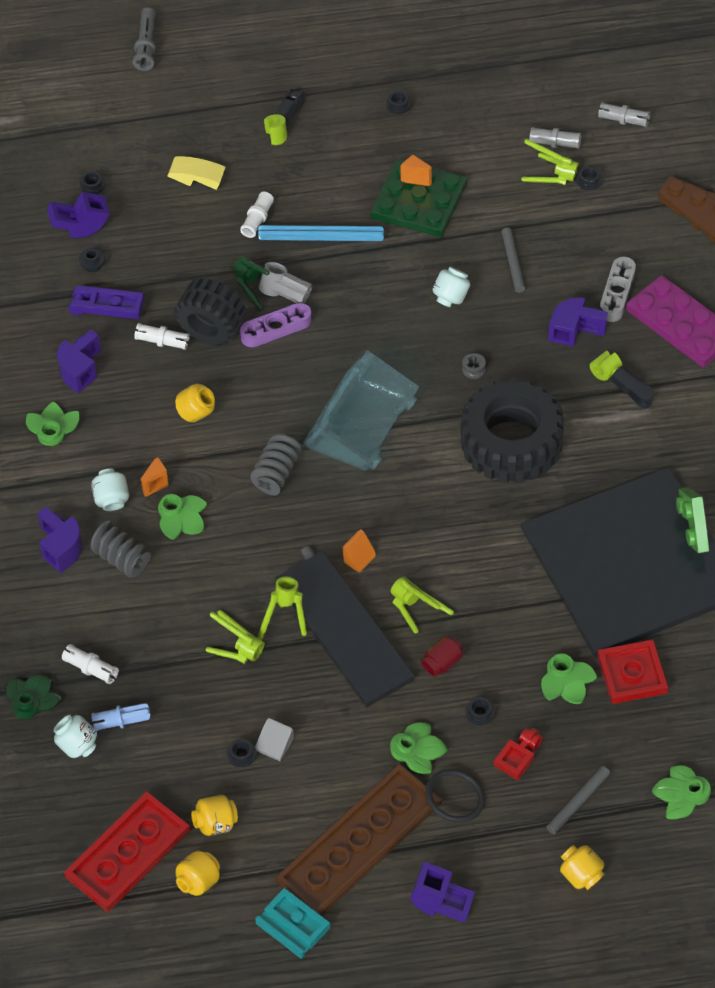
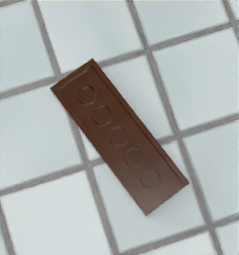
M399 763L275 877V883L282 889L288 890L320 916H323L434 812L429 806L425 795L426 785ZM432 791L433 800L439 807L442 804V799Z

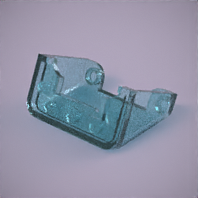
M367 350L347 371L306 436L303 445L314 452L360 470L367 471L369 468L374 470L382 459V456L379 455L381 451L379 447L399 414L404 409L409 411L416 402L417 398L414 395L419 386Z

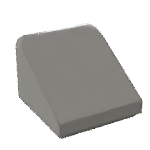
M268 718L255 746L256 751L281 761L294 740L293 729Z

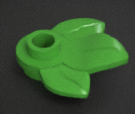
M51 402L41 415L28 413L26 425L31 432L37 434L38 440L42 444L53 446L60 443L65 434L76 429L80 417L78 411L64 414L55 402Z
M175 494L164 496L158 505V511L162 517L160 520L161 531L172 540H175L181 531L190 535L203 532L204 523L199 512L205 509L207 503L194 495L183 498Z
M556 654L547 664L548 673L542 678L541 688L544 697L549 701L561 695L569 703L581 704L586 695L584 683L593 682L597 679V676L590 665L583 662H574L566 654ZM563 667V668H565L566 670L560 671V670H557V668Z
M421 722L409 725L404 733L395 735L390 742V750L393 757L398 761L406 762L411 770L421 774H431L432 765L430 760L440 758L446 754L447 747L441 739L430 735L431 725Z
M682 765L671 767V778L660 780L652 789V793L656 797L669 802L666 818L671 820L689 816L695 806L704 804L711 794L709 782L703 777L696 776L691 768ZM700 787L697 792H691L693 788Z

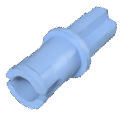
M146 703L123 708L118 705L117 709L92 713V722L105 720L93 724L96 731L116 726L124 728L126 724L150 719V710Z

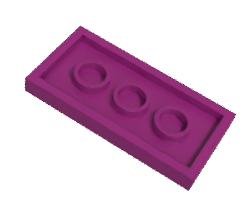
M663 275L626 303V310L701 367L704 368L715 359V314Z

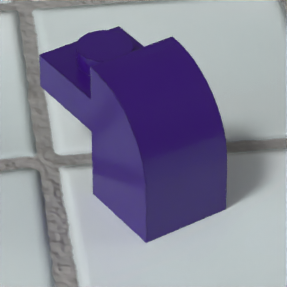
M81 192L74 206L50 202L47 207L51 226L69 230L71 238H82L94 234L104 225L110 215L105 196Z
M585 298L565 300L553 312L549 324L548 341L574 346L579 331L604 336L607 329L608 312L585 307Z
M88 331L84 336L79 337L73 345L64 340L57 351L61 377L69 387L78 393L97 378L95 361L92 358L101 351L99 336L94 331Z
M45 507L38 512L40 527L48 534L39 542L42 557L58 572L62 573L81 554L82 540L79 526L73 516L65 521L59 513H53Z
M424 861L419 869L411 894L412 903L428 915L433 916L437 912L464 923L475 892L450 883L451 871Z

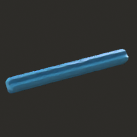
M260 225L258 237L260 240L383 241L384 229L382 226Z

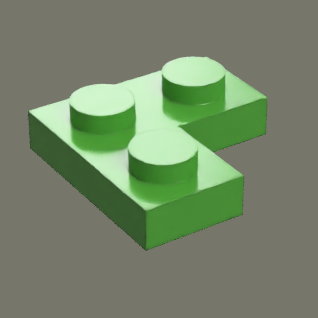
M690 487L679 489L676 507L678 513L682 514L689 522V529H686L687 543L698 553L709 551L703 497Z

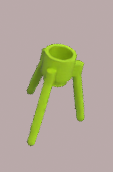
M525 139V144L542 152L538 154V157L557 164L555 174L559 176L522 177L521 180L523 182L559 183L562 185H566L567 180L574 182L579 167L578 162Z
M281 577L276 581L275 591L271 593V600L257 638L263 639L276 603L280 607H288L296 603L302 636L307 635L302 606L303 594L298 592V582L294 578Z
M407 577L399 578L391 588V594L396 597L392 603L399 608L415 634L419 633V630L405 608V604L411 606L420 598L437 610L441 609L449 615L454 613L446 605L422 591Z
M219 610L217 614L215 612L210 613L213 619L239 637L235 645L238 653L207 647L206 652L236 659L243 664L248 659L253 662L256 661L263 651L265 642L253 636L222 610Z

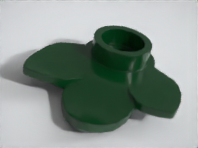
M34 675L26 682L19 678H13L8 683L6 694L11 699V709L21 719H30L39 710H51L61 701V696L50 692L51 680L47 675Z

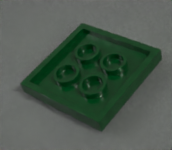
M396 159L370 212L371 219L442 238L467 185V177L432 168V184L430 186L405 183L401 181L400 169L401 164L405 160Z

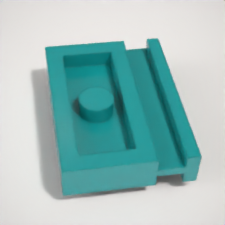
M285 888L264 909V912L255 918L256 924L301 959L330 929V922Z

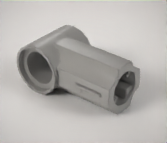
M276 262L265 264L264 269L268 270L270 274L268 276L262 274L258 288L262 293L269 296L280 295L295 303H306L312 290V284L287 273V268L282 264Z

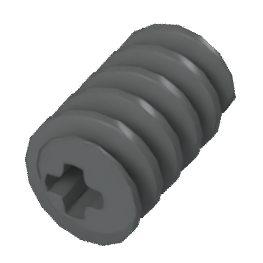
M276 434L269 438L268 444L255 465V469L251 472L250 478L256 488L271 496H276L280 493V487L284 486L285 479L288 478L289 471L293 468V462L298 458L297 454L301 453V446L297 440L282 434Z
M110 521L102 523L92 537V552L100 555L102 559L108 560L109 564L116 566L119 571L124 572L129 578H134L143 572L150 561L151 553L145 552V546L143 544L137 545V540L134 538L129 539V535L125 532L121 533L120 528L117 526L112 528Z

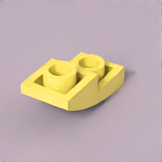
M179 156L174 157L168 177L189 186L195 180L217 190L225 166L199 158Z

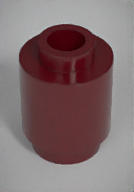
M443 636L424 653L421 665L434 678L439 674L444 675L463 657L461 652L463 647L454 637L448 638Z

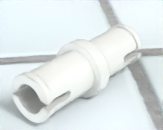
M261 192L254 206L249 208L247 212L248 217L240 228L244 236L253 238L259 226L266 221L267 212L274 202V197L270 193Z
M141 323L137 324L136 329L140 332L135 331L136 340L157 343L159 347L167 345L186 350L188 347L185 341L189 342V333L167 330L165 326L157 328Z
M72 644L66 647L70 653L65 650L63 651L62 660L80 668L82 673L88 676L92 674L108 684H112L115 681L110 676L115 678L118 676L119 670L117 667L100 660L99 656L94 653L88 654Z

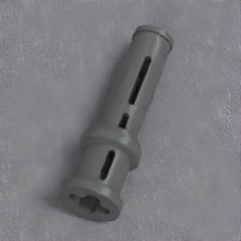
M149 7L141 10L139 39L134 44L136 55L133 57V66L141 71L150 70L154 66V58L152 56L156 50V45L153 42L156 12Z

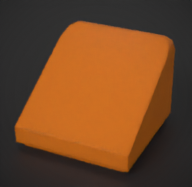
M415 155L410 156L401 164L402 182L425 186L432 184V167Z
M158 457L154 459L141 478L143 495L145 497L169 486L167 470Z
M361 529L343 546L344 563L357 572H361L376 556L375 550Z

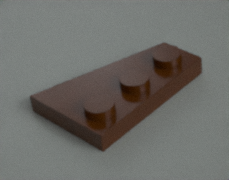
M669 176L658 193V199L679 216H685L692 222L691 226L698 231L700 229L709 235L708 239L715 244V194Z

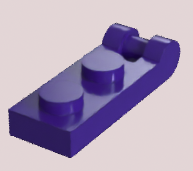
M76 286L72 294L74 300L70 302L68 310L74 315L88 313L139 319L145 300L144 293Z

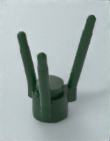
M243 256L233 266V273L237 275L235 282L242 286L252 302L262 311L263 306L246 282H254L259 277V274L268 276L270 272Z

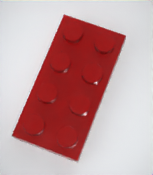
M146 791L64 872L65 878L108 913L190 832V826Z

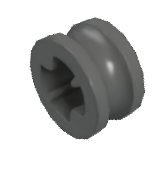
M472 353L463 358L462 371L466 377L478 379L485 374L486 361L482 355Z

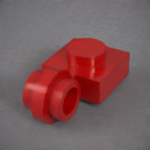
M535 728L524 729L519 737L520 745L510 739L495 758L494 767L519 781L535 759L534 753L529 750L536 751L542 742L543 736Z

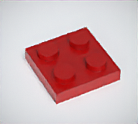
M653 640L598 650L597 657L611 704L667 694V682Z

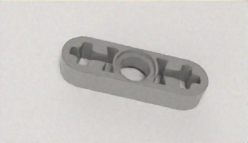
M619 257L612 264L600 303V310L608 312L607 321L609 322L618 321L623 316L635 277L636 264L631 258ZM622 268H626L624 277L620 276ZM613 286H621L625 290L623 292L616 293L612 291L611 288ZM612 301L616 302V306L613 309V311L609 310Z

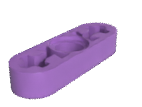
M296 303L247 321L240 327L241 342L247 347H256L305 329L312 321L311 309L306 304ZM278 321L283 325L278 329H273L269 327V324Z

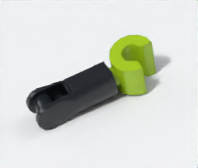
M289 88L275 114L264 119L265 131L270 134L272 145H280L287 140L286 127L297 110L304 104L306 98L304 91L298 93L294 92V89Z
M605 351L590 363L591 372L596 378L606 381L612 377L611 381L629 395L639 407L648 408L652 405L654 390L643 381H640L625 366H622V362L616 353L610 355L608 351Z

